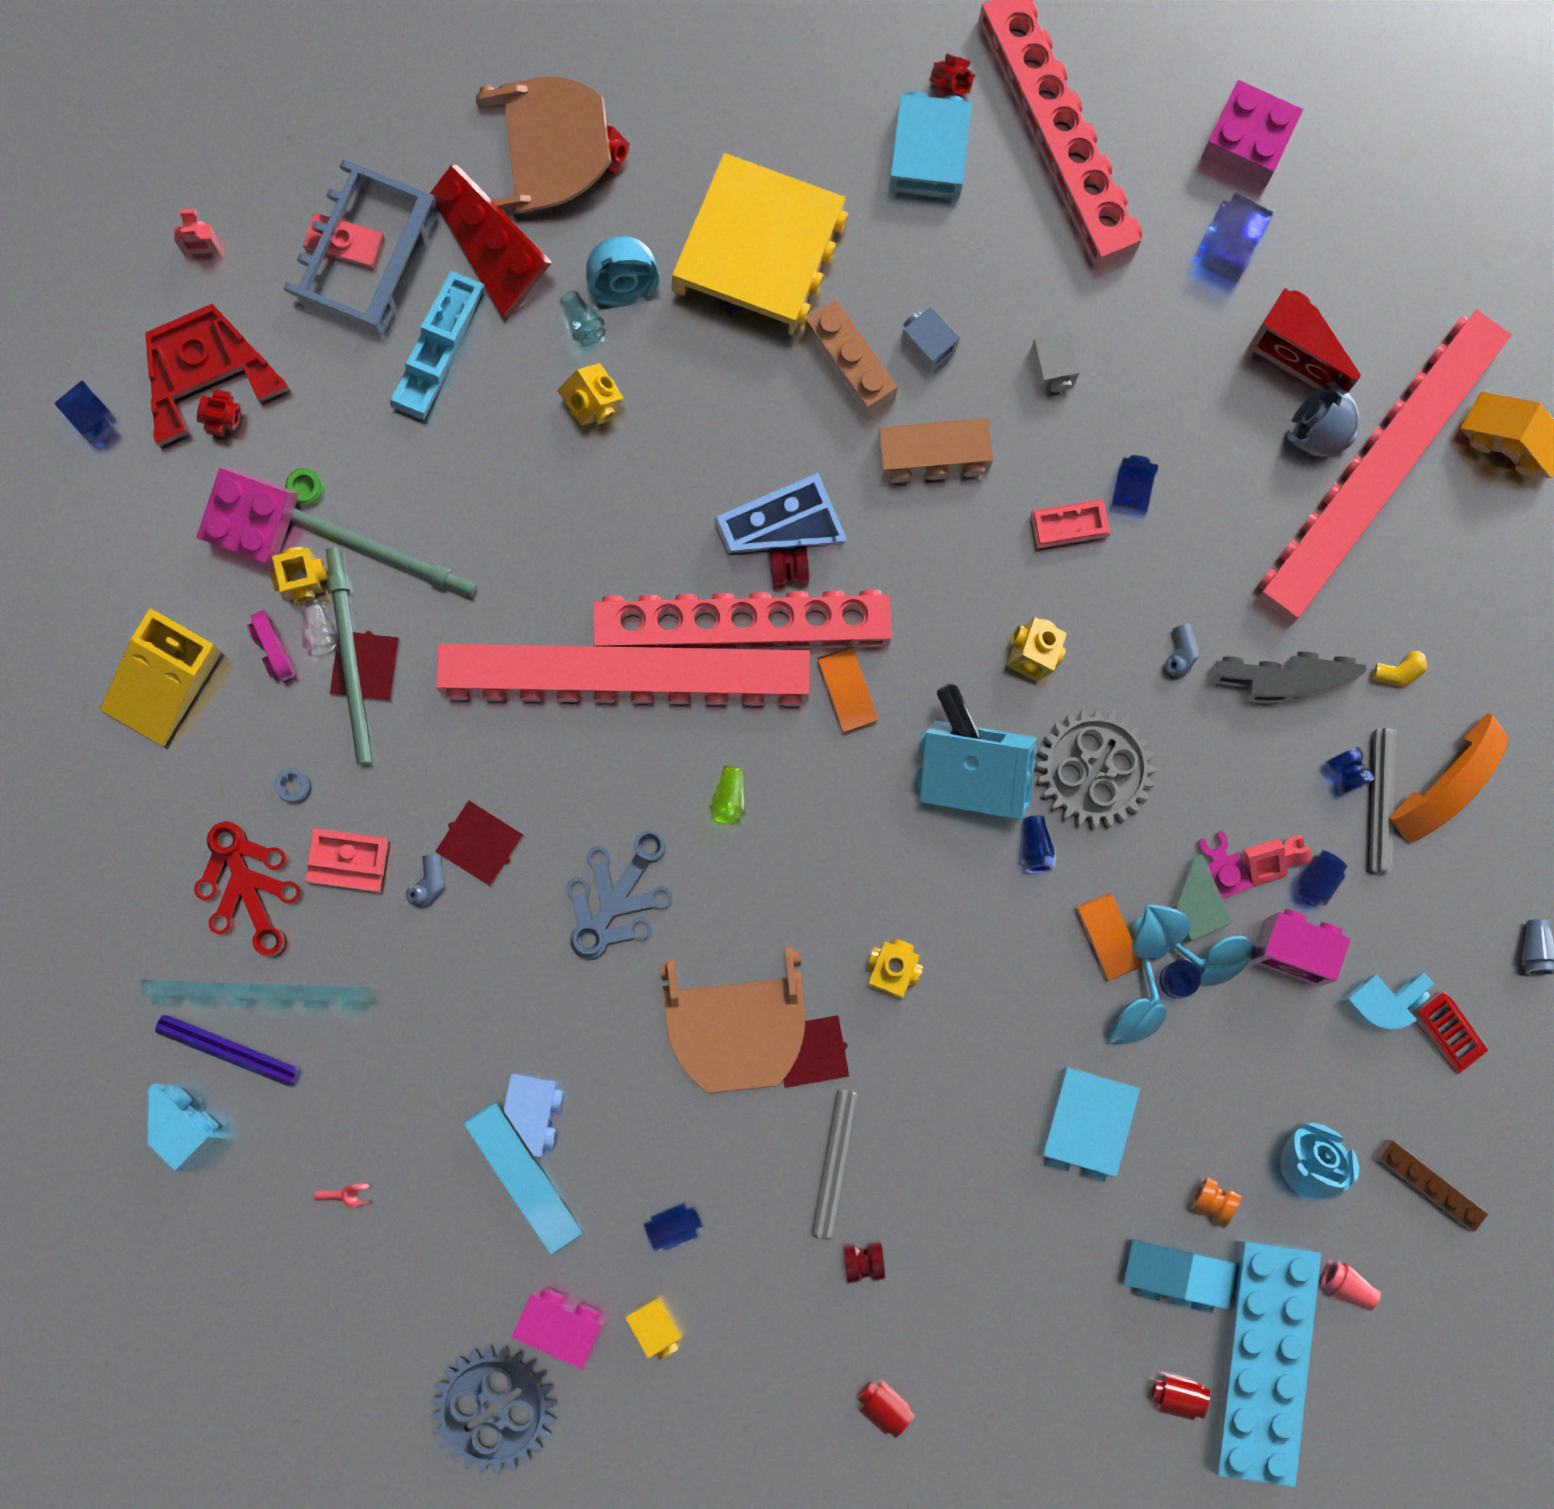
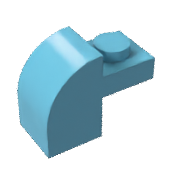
M1425 972L1412 977L1394 994L1375 974L1367 977L1341 1002L1360 1023L1368 1028L1378 1031L1400 1029L1417 1021L1407 1008L1410 1007L1412 1010H1415L1430 997L1426 991L1434 985V982Z

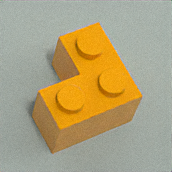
M1480 392L1461 426V430L1471 440L1470 445L1484 453H1489L1490 450L1502 452L1516 465L1515 469L1526 477L1535 478L1537 475L1552 479L1554 475V419L1540 402Z

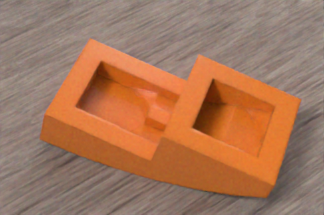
M851 646L817 658L841 730L845 732L877 721L878 718L853 647Z
M1111 893L1076 907L1087 938L1093 945L1104 977L1108 981L1142 967L1140 958L1132 950V938Z

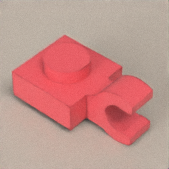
M195 208L180 209L179 212L182 217L183 226L174 227V241L181 252L218 250L217 235L212 226L198 221Z
M1302 835L1288 838L1284 845L1280 839H1276L1244 849L1246 870L1253 886L1288 876L1287 867L1305 864L1312 860L1311 848L1309 846L1304 847Z

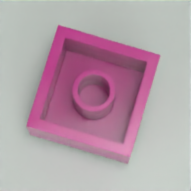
M1238 79L1202 157L1267 186L1303 109Z
M219 468L196 538L263 563H273L272 556L279 555L299 493L232 468Z
M1285 909L1284 913L1278 912L1264 920L1251 961L1320 986L1337 981L1351 940L1350 937L1341 935L1343 929L1325 922H1321L1320 926L1305 922L1307 916L1289 909Z
M547 1287L542 1289L541 1292L534 1291L530 1294L511 1337L583 1369L606 1322L599 1319L601 1312L583 1303L577 1305L576 1308L564 1303L565 1295Z

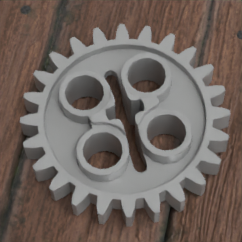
M1100 707L1096 708L1093 717H1089L1088 712L1084 708L1080 711L1078 721L1074 716L1068 714L1065 717L1067 727L1058 722L1053 726L1058 735L1057 737L1051 734H1046L1044 737L1046 743L1051 747H1040L1038 750V754L1045 757L1046 761L1038 762L1035 768L1046 771V774L1038 778L1037 784H1048L1049 786L1042 795L1043 798L1051 796L1056 798L1051 807L1052 810L1058 809L1061 806L1066 808L1063 815L1064 820L1068 819L1073 813L1076 814L1077 826H1081L1086 818H1090L1092 829H1096L1100 819L1103 818L1107 827H1111L1114 822V815L1120 821L1125 822L1128 819L1125 809L1127 808L1136 814L1140 808L1135 800L1146 802L1150 798L1142 789L1153 788L1156 784L1147 778V775L1158 771L1157 767L1147 765V761L1156 756V752H1145L1144 747L1151 741L1150 738L1141 740L1137 738L1142 728L1140 725L1132 730L1127 728L1130 720L1129 716H1126L1120 723L1117 722L1116 710H1112L1107 718H1103ZM1085 734L1094 735L1099 741V749L1096 751L1086 750L1081 744V737ZM1113 740L1115 746L1101 766L1103 772H1099L1094 777L1083 796L1078 795L1079 788L1092 770L1090 764L1096 762L1107 743ZM1115 754L1126 755L1131 762L1130 770H1118L1113 764V756ZM1065 765L1075 766L1080 772L1079 781H1066L1062 776V767ZM1098 784L1107 786L1112 793L1111 800L1109 802L1098 801L1094 796V786Z

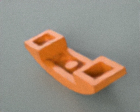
M1487 713L1463 738L1469 746L1467 750L1424 796L1413 792L1389 817L1407 842L1413 843L1448 822L1479 793L1490 779L1504 755L1509 740L1493 714Z

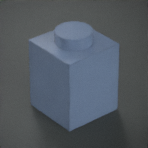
M929 307L923 313L919 310L916 311L903 324L905 328L903 329L902 341L929 371H932L958 347L960 338L932 307Z

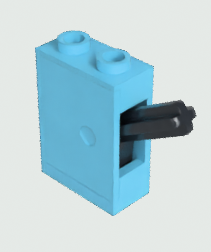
M952 683L937 690V696L950 723L935 720L930 728L921 734L919 753L924 754L923 767H919L916 776V788L921 789L920 802L1022 820L1030 807L1037 737L977 728L958 686Z

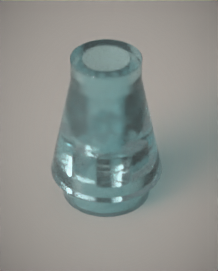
M570 291L561 297L559 303L564 310L573 340L579 342L581 346H590L598 342L606 333L604 328L605 321L588 305L578 291Z

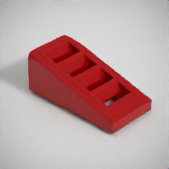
M1445 990L1439 991L1411 1013L1417 1019L1418 1025L1458 1074L1489 1051ZM1440 1008H1443L1446 1013L1433 1023L1430 1016ZM1451 1019L1455 1025L1444 1034H1441L1438 1029ZM1461 1031L1464 1037L1450 1047L1447 1041ZM1470 1042L1474 1048L1459 1059L1455 1053Z

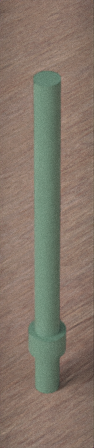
M294 508L290 520L291 523L429 580L430 585L441 590L449 588L470 598L473 597L476 591L477 584L453 575L451 569L439 564L434 567Z
M331 547L326 549L329 577L326 579L328 594H332L356 763L357 765H366L372 763L347 598V592L350 591L348 575H344L340 548Z

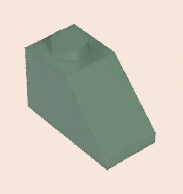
M1202 854L1189 861L1172 905V909L1184 913L1191 921L1190 931L1184 939L1185 943H1189L1233 923Z

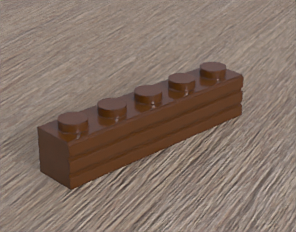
M1387 1140L1376 1155L1375 1159L1385 1165L1464 1226L1469 1232H1476L1489 1214L1395 1140Z

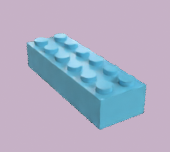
M1237 1241L1235 1263L1238 1264L1229 1308L1211 1471L1218 1476L1291 1487L1296 1486L1321 1261L1320 1252Z

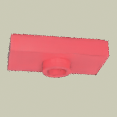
M314 212L303 244L305 250L314 252L322 234L312 229L314 221L327 225L330 217ZM341 220L325 256L374 269L384 234L377 230Z
M1104 499L1031 511L1037 549L1110 536Z

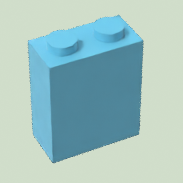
M918 91L900 94L889 184L890 189L960 197L972 102L964 101L963 98L958 96H945V98L929 97L926 93Z
M1063 1068L1039 1156L1048 1158L1047 1166L1069 1171L1070 1165L1085 1169L1083 1176L1105 1182L1107 1176L1117 1177L1140 1088L1072 1068Z

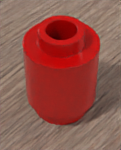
M1164 1374L1161 1381L1155 1380L1151 1392V1402L1156 1403L1157 1412L1192 1421L1195 1417L1205 1418L1210 1401L1209 1388L1202 1387L1201 1382Z
M884 1381L879 1382L877 1385L870 1382L857 1397V1400L861 1402L858 1411L885 1435L889 1433L894 1438H897L908 1427L915 1416L909 1410L910 1405Z

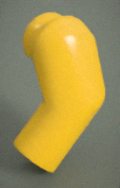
M1412 651L1407 654L1405 661L1397 667L1376 663L1372 680L1400 687L1408 686L1425 673L1427 669L1426 658L1421 652Z

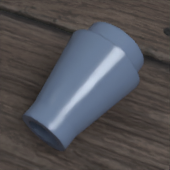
M1528 920L1526 922L1527 930L1521 965L1525 967L1526 974L1530 976L1554 974V941L1550 931L1549 920Z

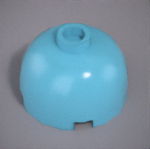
M618 236L606 239L594 247L587 259L586 282L590 295L593 293L596 301L601 304L614 307L634 304L635 300L632 297L640 296L644 293L645 298L652 295L659 284L660 276L651 250L636 238Z
M1310 1123L1302 1129L1299 1128L1287 1140L1282 1150L1280 1167L1288 1185L1297 1194L1308 1200L1321 1202L1336 1199L1358 1179L1360 1167L1357 1156L1353 1149L1347 1152L1345 1147L1340 1144L1344 1138L1339 1133L1325 1125Z

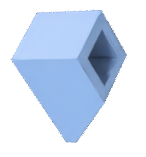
M511 1073L504 1112L533 1156L544 1157L545 1150L552 1151L556 1129L550 1128L552 1113L559 1114L563 1091L557 1090L558 1082Z

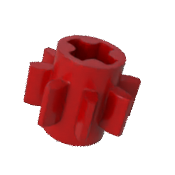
M946 54L945 60L934 62L931 77L929 78V81L937 86L934 94L945 98V96L959 97V95L970 93L973 78L975 77V74L967 69L970 61Z
M213 389L212 397L202 396L197 409V422L204 424L203 429L207 430L206 434L224 437L226 429L235 430L237 428L241 406L239 403L233 402L234 397L231 396V392Z

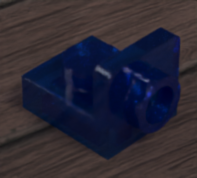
M1140 455L1122 458L1117 470L1110 508L1146 515L1154 478L1159 465L1150 463L1151 460Z

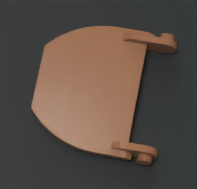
M538 77L504 84L497 89H493L492 86L479 88V93L475 96L478 106L489 107L505 103L515 195L492 201L506 216L507 212L519 214L557 206L572 200L590 188L610 165L611 157L604 99L590 87L567 78Z
M792 946L784 947L787 978L678 990L675 960L667 959V964L660 965L661 980L669 979V985L663 986L667 1032L672 1049L684 1071L702 1089L708 1093L778 1086L789 1073L800 1052L805 1031V1007L801 971L794 972V966L801 965L800 950L792 951Z

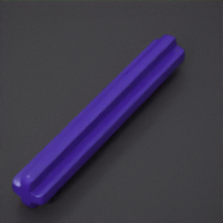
M162 1015L156 1024L155 1032L159 1035L283 1085L292 1086L297 1078V1067L168 1015Z

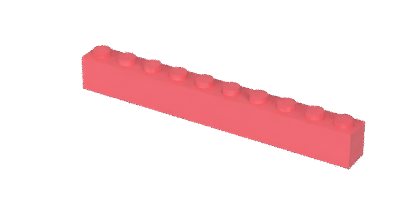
M1476 309L1468 319L1463 315L1449 331L1454 336L1447 347L1442 343L1437 347L1428 359L1433 366L1427 374L1419 371L1407 387L1412 392L1405 402L1398 399L1387 413L1386 417L1391 420L1384 430L1379 427L1375 429L1365 443L1370 448L1365 456L1361 458L1356 455L1344 470V473L1349 477L1343 485L1339 486L1335 483L1322 499L1323 502L1328 504L1320 515L1315 511L1310 515L1301 527L1306 534L1300 542L1297 543L1292 539L1279 556L1284 560V563L1276 572L1270 568L1258 584L1263 591L1256 599L1292 625L1301 616L1512 334Z
M438 644L436 688L440 694H446V699L467 700L468 694L483 695V699L489 701L505 700V695H520V700L530 702L542 701V696H557V701L578 702L579 696L594 697V701L599 703L616 702V697H631V702L640 704L653 703V698H668V703L689 704L690 698L705 699V703L710 705L727 704V699H742L743 705L751 706L764 705V700H779V705L800 706L801 700L808 701L810 650Z

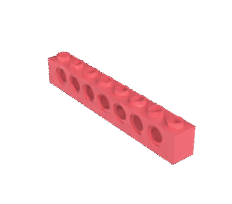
M990 0L985 2L981 6L979 16L981 24L1096 267L1100 268L1135 253L1141 242L1140 238H1142L1141 227L1135 217L1130 218L1125 207L1127 206L1125 193L1121 186H1115L1110 176L1112 174L1110 161L1105 154L1100 155L1095 144L1097 143L1096 132L1091 123H1085L1081 115L1082 104L1080 98L1075 91H1070L1066 83V69L1061 60L1056 61L1051 49L1053 45L1050 35L1046 29L1041 30L1036 20L1038 13L1033 0ZM1018 28L1023 30L1026 35L1016 37L1010 33V30ZM1033 59L1038 61L1041 67L1033 69L1024 62ZM1051 91L1056 98L1046 100L1040 96L1039 92ZM1065 122L1070 126L1071 130L1059 131L1054 126V123ZM1079 153L1084 156L1086 161L1075 163L1069 158V155ZM1088 184L1095 185L1100 189L1101 193L1091 195L1085 191L1084 186ZM1109 216L1114 219L1116 225L1112 227L1104 226L1100 223L1099 217Z
M873 589L862 590L859 592V596H845L844 591L831 590L823 592V596L808 597L807 592L793 591L786 593V597L771 598V593L755 592L750 593L749 598L735 599L734 594L717 593L712 595V599H697L695 594H680L675 596V600H661V597L658 595L639 596V601H624L622 596L602 597V602H593L594 646L759 649L890 645L891 641L890 595H881L880 590ZM814 610L820 611L825 615L826 622L821 626H812L806 621V615ZM848 610H857L861 613L863 621L858 625H849L843 620L842 615ZM781 611L788 615L790 621L783 627H775L769 622L770 615ZM740 612L748 613L753 621L746 628H738L732 623V618L735 614ZM702 613H709L714 616L716 622L711 628L702 629L695 624L696 618ZM665 614H672L679 619V623L674 629L665 630L658 625L659 619ZM628 615H636L642 620L641 626L634 631L624 629L621 623Z

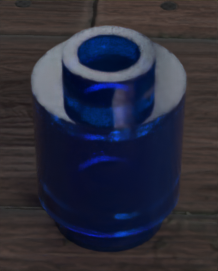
M1322 850L1319 856L1312 858L1294 885L1299 891L1297 897L1313 908H1316L1318 904L1326 906L1346 877L1344 871L1348 867L1347 864L1334 854Z
M685 1202L651 1216V1221L644 1223V1228L654 1251L664 1249L666 1252L699 1238L697 1230L703 1228L695 1206L688 1209Z

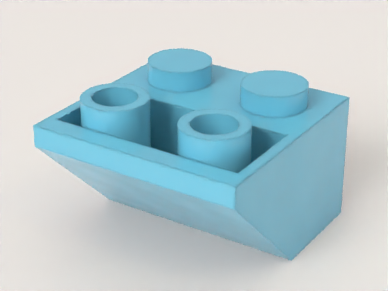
M153 1083L148 1088V1145L174 1171H191L222 1139L216 1132L219 1125L204 1111L199 1113L189 1105L192 1101L191 1097L178 1085L173 1087L170 1084Z

